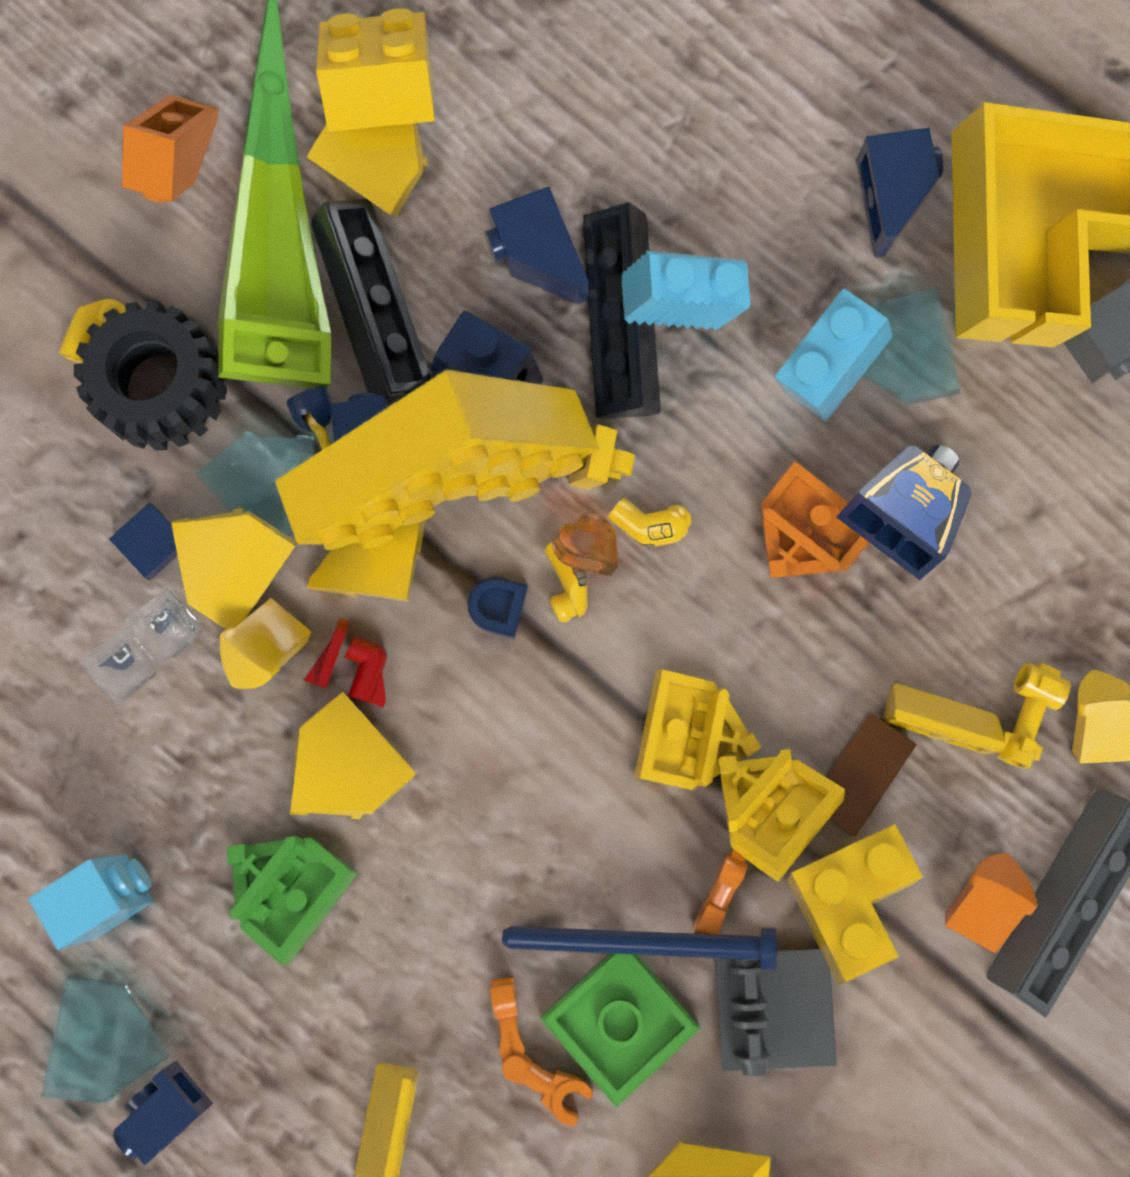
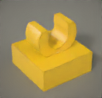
M598 424L591 427L599 450L581 459L583 466L570 474L568 485L589 490L606 484L608 479L621 480V475L631 476L635 454L614 449L618 430Z

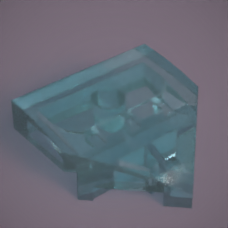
M938 287L885 300L883 303L878 301L874 309L888 318L893 337L862 376L906 405L960 394Z
M244 432L243 439L236 440L197 471V475L201 482L229 512L236 508H243V512L250 511L286 535L293 537L294 534L275 480L314 456L315 439L314 436L297 435L296 439L255 436L254 432Z
M74 976L66 978L41 1097L102 1103L104 1101L108 1103L115 1097V1094L149 1069L155 1068L170 1057L167 1048L125 984Z

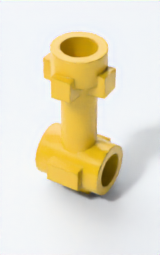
M1028 662L1020 668L1013 683V691L1024 696L1025 700L1013 732H1003L1006 744L1004 751L998 753V759L1027 770L1031 769L1033 761H1039L1043 747L1039 746L1034 740L1047 707L1059 710L1065 704L1071 690L1070 681L1060 677L1061 671L1044 663H1036L1034 665Z

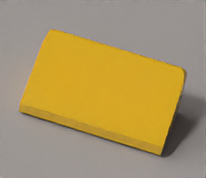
M894 683L890 687L881 719L885 723L981 754H994L1004 751L1005 738L999 718L994 713L899 683Z
M385 1062L377 1064L355 1169V1177L400 1176L419 1079L418 1069Z

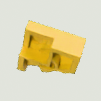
M426 520L398 527L392 531L394 538L378 547L363 549L360 543H351L344 547L330 550L309 578L307 588L358 597L360 594L409 602L417 553L421 552Z

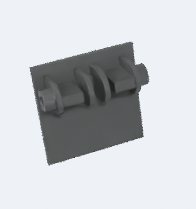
M820 948L777 950L776 970L761 969L760 960L716 958L723 1071L743 1070L744 1076L766 1075V1069L837 1066L831 971Z

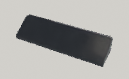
M368 199L323 202L313 216L311 225L367 392L379 396L384 395L390 404L393 405L432 380L379 223L372 203Z
M626 202L583 215L586 268L589 281L588 299L596 417L599 419L651 416L661 412L655 322L649 326L645 321L639 325L636 321L629 324L624 319L623 271H627V268L631 267L632 263H636L637 259H641V255H645L646 250L649 251L647 216L642 210L630 202Z

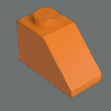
M170 94L123 125L122 187L140 192L144 198L154 202H172L195 183L218 120L219 108Z

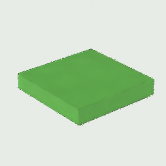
M608 953L540 1015V1020L615 1107L620 1105L701 1029L699 1024L638 955Z

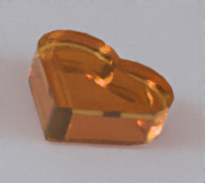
M582 514L576 523L563 525L552 542L553 553L559 561L567 566L609 577L612 576L619 566L615 529L607 519L598 514Z

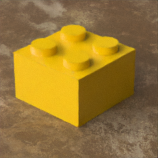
M396 8L376 17L359 18L355 14H339L331 17L328 21L320 22L316 73L328 132L435 121L433 71L425 12L413 13L409 9Z

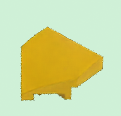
M417 123L328 132L326 124L306 156L389 215L396 217L421 177L423 168L428 167L427 157L423 156Z
M236 508L232 512L196 519H190L189 517L172 521L187 604L225 629L230 626L235 628L247 618L296 546V540L250 511L243 512V508Z
M660 669L655 672L634 778L693 790L697 786L706 787L713 782V778L720 774L719 757L737 756V761L744 757L751 756L762 747L754 734L747 731L729 701L730 695L726 688H717L713 681Z
M344 692L339 694L299 728L294 752L295 763L289 814L305 816L308 813L350 816L351 819L360 820L363 814L372 815L413 780L416 772Z
M790 749L780 750L776 757L737 761V756L719 757L730 845L745 859L779 882L842 804L845 789L801 761L791 760Z

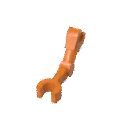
M732 847L729 854L724 856L711 891L700 906L693 922V928H695L693 933L720 934L729 904L745 876L748 862H745V858Z
M514 977L491 980L490 994L495 1019L498 1018L501 1036L499 1053L502 1058V1073L504 1077L518 1085L522 1083L541 1095L540 1102L562 1124L575 1126L579 1120L578 1112L567 1107L563 1103V1098L570 1092H577L590 1100L594 1093L593 1086L585 1077L556 1069L551 1074L534 1064L532 1059L524 1054L525 1044L520 1036L517 1020L518 1003Z

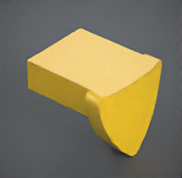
M272 598L268 599L235 628L230 626L220 634L221 662L230 685L236 689H253L264 685L280 671L282 665L308 643L312 632Z
M1091 670L1083 678L1078 689L1076 701L1078 712L1072 752L1080 764L1130 761V685L1110 674L1099 670Z

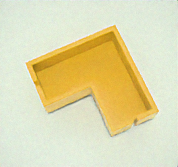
M984 102L951 132L955 337L1002 342L1010 337V343L1054 348L1091 328L1089 250L1130 254V122Z
M445 370L275 480V484L297 545L323 544L325 550H333L351 543H360L363 549H370L394 538L392 531L398 527L416 524L432 517L435 514L433 507L444 500L451 501L465 496H477L479 501H487L497 497H508L511 502H516L529 498L540 491L539 483L551 476L559 478L579 470L583 466L581 459L599 450V447L576 390Z

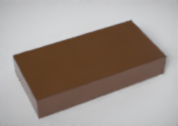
M871 712L867 713L825 775L826 778L845 789L844 801L829 818V821L849 835L856 837L917 744Z

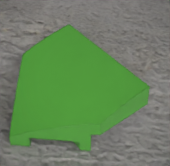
M291 836L285 837V840L228 846V865L233 866L235 906L230 909L231 919L240 921V929L280 964L290 965L359 873L323 844L311 837L303 839Z

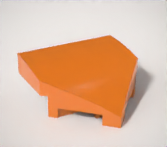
M796 461L793 462L760 504L770 579L846 571L869 543L836 518L849 502Z

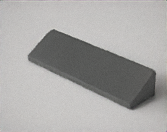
M1097 790L1093 794L1035 892L1038 907L1032 915L1026 914L1009 935L987 972L986 977L990 982L1045 1018L1053 1008L1130 876V801L1128 799L1103 790Z

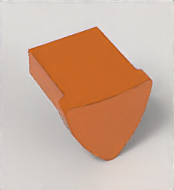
M1007 853L995 854L982 860L971 874L969 882L945 913L946 927L994 953L999 950L1026 914L1032 915L1038 907L1029 879L1011 855Z

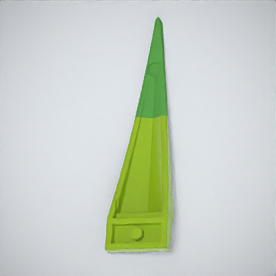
M268 0L264 14L216 327L219 328L218 377L311 389L316 387L327 388L331 385V329L316 263L298 161L277 0Z

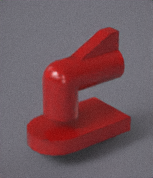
M338 618L330 642L303 681L327 688L350 620ZM354 636L344 655V658L359 663L348 696L384 708L386 695L382 672L387 661V651L384 646Z

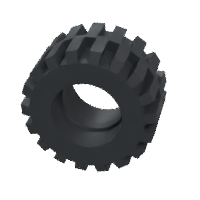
M135 301L126 303V312L118 314L114 308L104 313L103 315L107 322L101 327H98L93 322L86 331L92 337L88 344L80 342L76 354L83 359V363L74 364V377L82 383L76 387L79 398L88 405L86 409L120 439H126L133 446L145 449L146 445L149 444L156 451L167 450L168 441H172L176 446L182 447L189 444L187 435L193 431L201 437L208 430L203 422L208 417L216 420L221 412V409L215 404L216 399L225 400L227 388L220 381L224 378L218 377V351L192 318L188 319L181 310L171 306L167 311L160 302L148 301L147 307L144 310ZM157 355H172L177 358L175 377L163 393L148 400H131L129 398V381L132 373L140 363Z

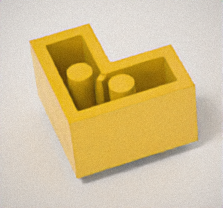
M896 824L792 872L787 879V884L838 986L899 957L872 904L914 885L923 878V875Z

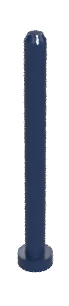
M510 926L504 929L502 934V943L509 949L760 960L761 969H777V928L762 927L761 936Z

